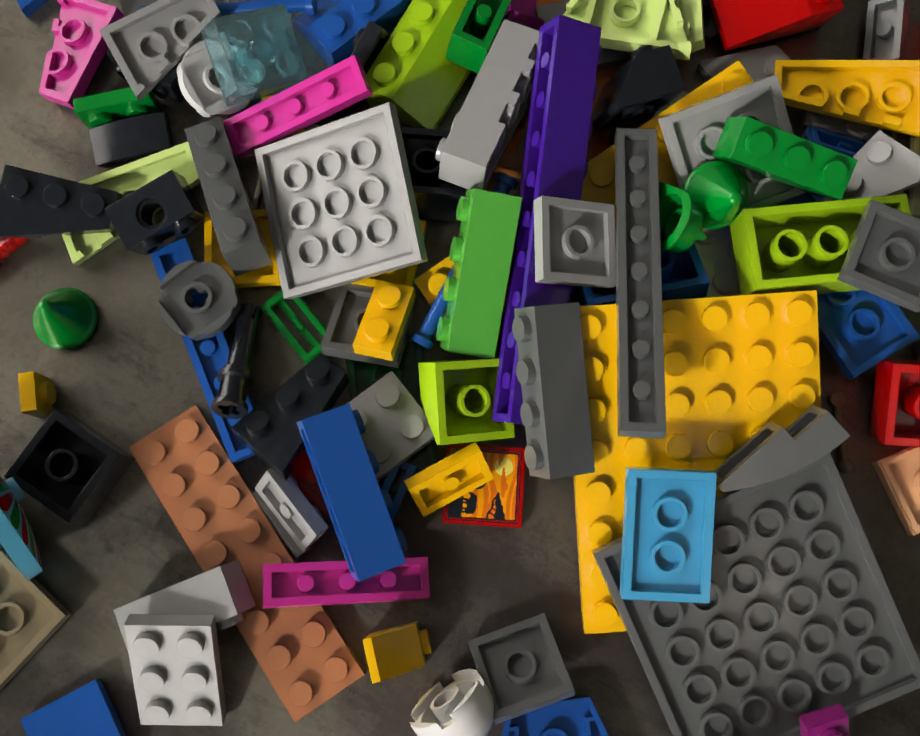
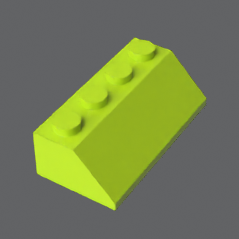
M468 0L411 1L366 74L373 95L366 98L370 108L390 102L396 106L400 122L413 128L437 129L471 70L445 59L451 35Z

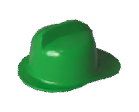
M658 182L661 252L681 253L690 248L696 240L705 241L707 236L701 231L704 218L700 207L692 201L691 195L685 190L664 182Z

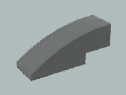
M813 405L786 429L769 421L714 470L717 473L716 487L723 492H729L776 481L804 469L829 454L847 440L850 435L828 410Z

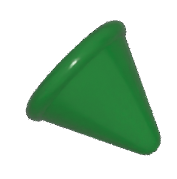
M716 160L701 164L691 172L683 186V190L691 195L692 201L702 210L704 217L702 228L719 229L734 222L740 212L745 209L748 200L746 178L736 166L725 161Z
M59 288L46 294L35 307L33 314L34 330L39 339L52 348L59 350L77 348L84 344L95 331L98 318L97 309L92 299L83 291L75 288Z

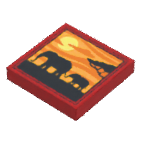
M469 444L447 445L446 457L465 448ZM478 445L494 479L443 506L442 523L522 528L525 448Z

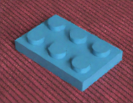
M626 467L619 592L622 599L710 603L716 472L713 470Z

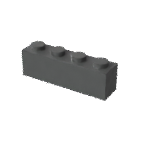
M579 302L514 309L515 318L512 324V331L518 346L519 361L516 366V374L522 389L523 404L520 408V416L526 431L527 446L525 447L524 458L529 468L530 476L552 480L593 473L595 468Z

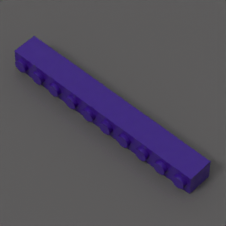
M561 14L541 26L539 31L519 197H522L511 260L492 421L521 425L523 423L520 416V408L523 404L521 384L516 374L519 357L517 341L512 331V324L515 318L514 309L569 303L574 290V286L535 283L533 200L541 195L582 200L583 180L588 171V163L586 161L587 146L593 129L591 122L592 104L597 94V84L595 83L596 70L602 53L600 27Z

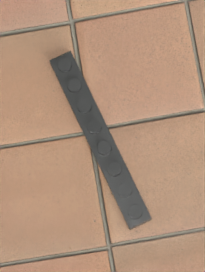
M616 128L615 231L618 436L664 438L666 434L657 129Z

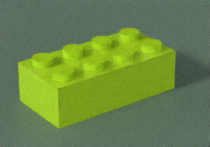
M907 194L743 209L734 222L730 224L740 295L817 290V294L861 290L837 280L864 208L870 201L874 200L911 215Z

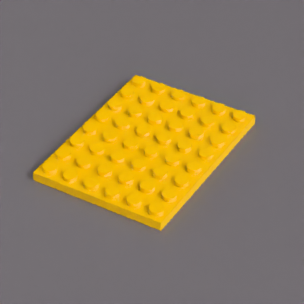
M817 290L662 300L666 434L664 438L618 436L616 303L580 306L595 468L593 473L573 476L582 629L584 634L627 631L591 551L622 537L626 467L714 471L769 421L786 429L812 405L821 408ZM716 487V496L724 493Z

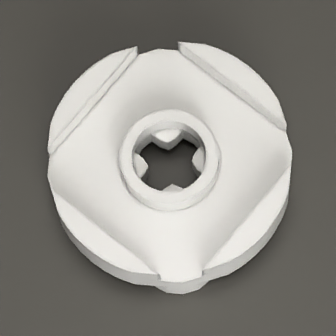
M206 39L196 43L185 53L182 61L177 66L178 83L183 96L200 115L207 118L220 116L225 118L241 111L249 104L252 98L250 97L252 87L255 85V72L245 53L236 46L230 47L225 43H220L222 40ZM213 69L216 74L222 73L225 76V80L221 83L223 88H218L216 85L211 84L209 70Z

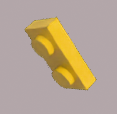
M382 280L376 281L352 345L354 353L393 361L416 297L414 287Z
M474 442L409 477L404 482L422 516L425 517L493 480L494 477L480 448Z

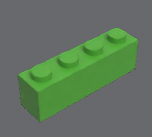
M474 188L466 190V196H461L459 199L456 219L461 221L459 237H453L450 247V261H454L452 277L446 278L443 289V300L448 301L446 315L439 318L436 339L441 341L440 347L447 352L495 358L522 197Z

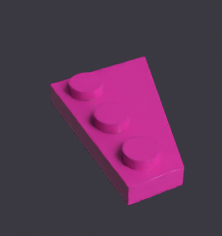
M57 0L61 5L59 19H53L51 29L55 34L53 49L46 53L38 92L48 101L74 109L73 99L83 97L108 49V45L99 29L125 16L117 7L95 0Z

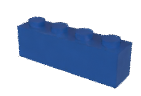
M350 403L296 422L352 578L360 582L406 563L403 551L408 549L407 543L400 527L394 528L389 512L393 511V504L386 488L380 489L375 473L379 472V465L371 448L366 450L361 434L365 433V426L359 411H352Z

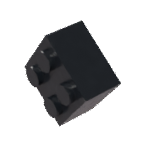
M54 409L4 477L6 479L13 477L23 491L68 523L88 524L135 458L74 415Z

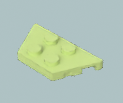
M570 0L566 4L564 16L601 28L600 45L602 48L634 52L646 45H653L654 49L670 45L675 59L690 61L692 45L690 41H687L683 29L684 21L680 9L675 5V0Z

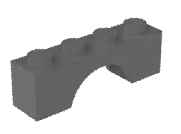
M221 116L185 128L186 137L220 250L235 276H239L273 264L263 232L241 176L243 170L239 157L235 156Z

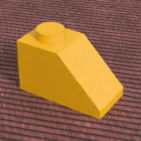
M418 621L372 632L363 639L372 684L424 667L427 663L426 655L432 654L427 629L420 630Z

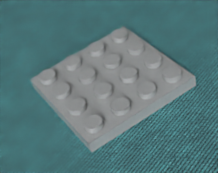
M387 102L254 150L284 299L310 295L428 261L397 109L392 103Z

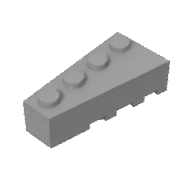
M504 19L461 110L457 112L448 137H443L438 145L435 160L440 162L438 179L468 190L474 188L485 190L531 105L539 39L538 30Z

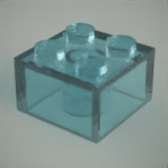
M285 4L216 17L201 30L227 106L280 93L309 78Z

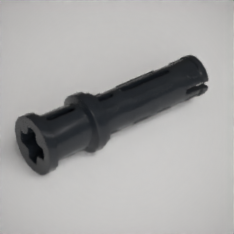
M252 303L241 304L236 318L227 364L218 372L217 378L220 382L218 396L213 399L211 409L215 414L229 419H240L248 414L249 407L246 403L248 388L252 387L255 379L250 368L260 318L263 312L257 306L252 315L254 307Z

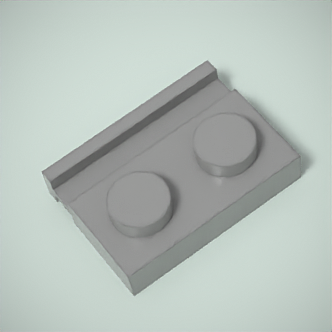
M272 468L265 472L252 495L276 532L295 557L298 558L307 552L310 546L329 527L324 522L320 510L311 505L300 491L299 485L292 475L286 481Z

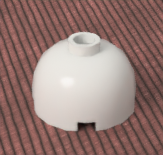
M470 668L451 674L455 681L445 688L440 682L435 684L420 698L411 712L415 722H410V725L417 736H487L494 722L492 694L478 671Z

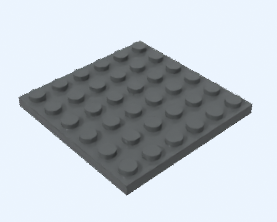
M831 453L804 469L776 481L752 488L724 492L715 496L710 603L622 599L619 595L622 537L591 550L673 736H801L800 715L840 703L848 717L851 718L920 688L919 658Z

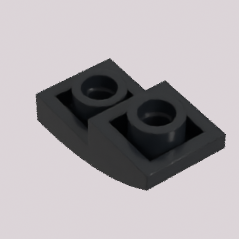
M165 112L126 118L89 129L95 163L99 167L108 168L133 158L141 159L174 147L168 113Z

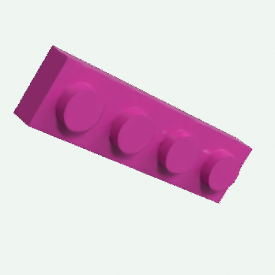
M353 55L223 122L235 156L243 159L255 153V149L278 142L373 95L361 60Z
M428 557L405 558L406 563L360 582L352 578L346 561L263 564V609L430 599Z

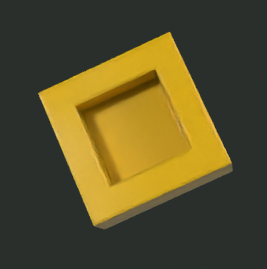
M35 371L18 373L21 413L37 418L49 416L53 411L52 404L56 402V390L50 378Z

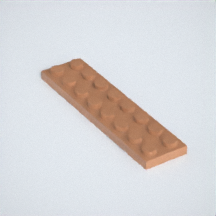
M194 405L129 447V450L203 572L236 560L240 561L256 606L242 612L244 621L235 625L294 722H297L366 674L324 605L263 609V564L297 563V561L252 495V489L237 465L231 463L224 444L200 406Z

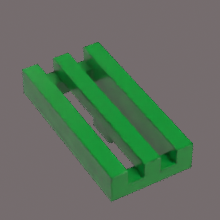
M282 290L260 306L306 365L320 353L323 355L320 347L322 342L319 344L286 304ZM301 297L292 298L324 337L327 328ZM278 305L313 350L309 353L305 352L272 311L273 307Z

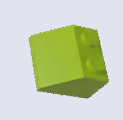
M499 358L418 363L420 401L437 445L515 438L513 423L492 421Z

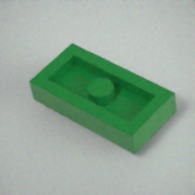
M131 87L73 99L75 114L89 129L126 118L160 112L159 101L152 91L139 102Z

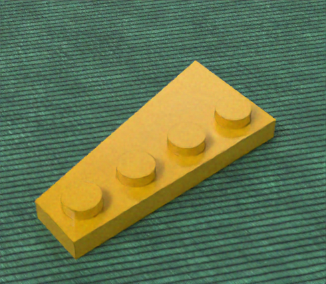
M920 60L775 61L774 75L777 74L785 105L920 138Z

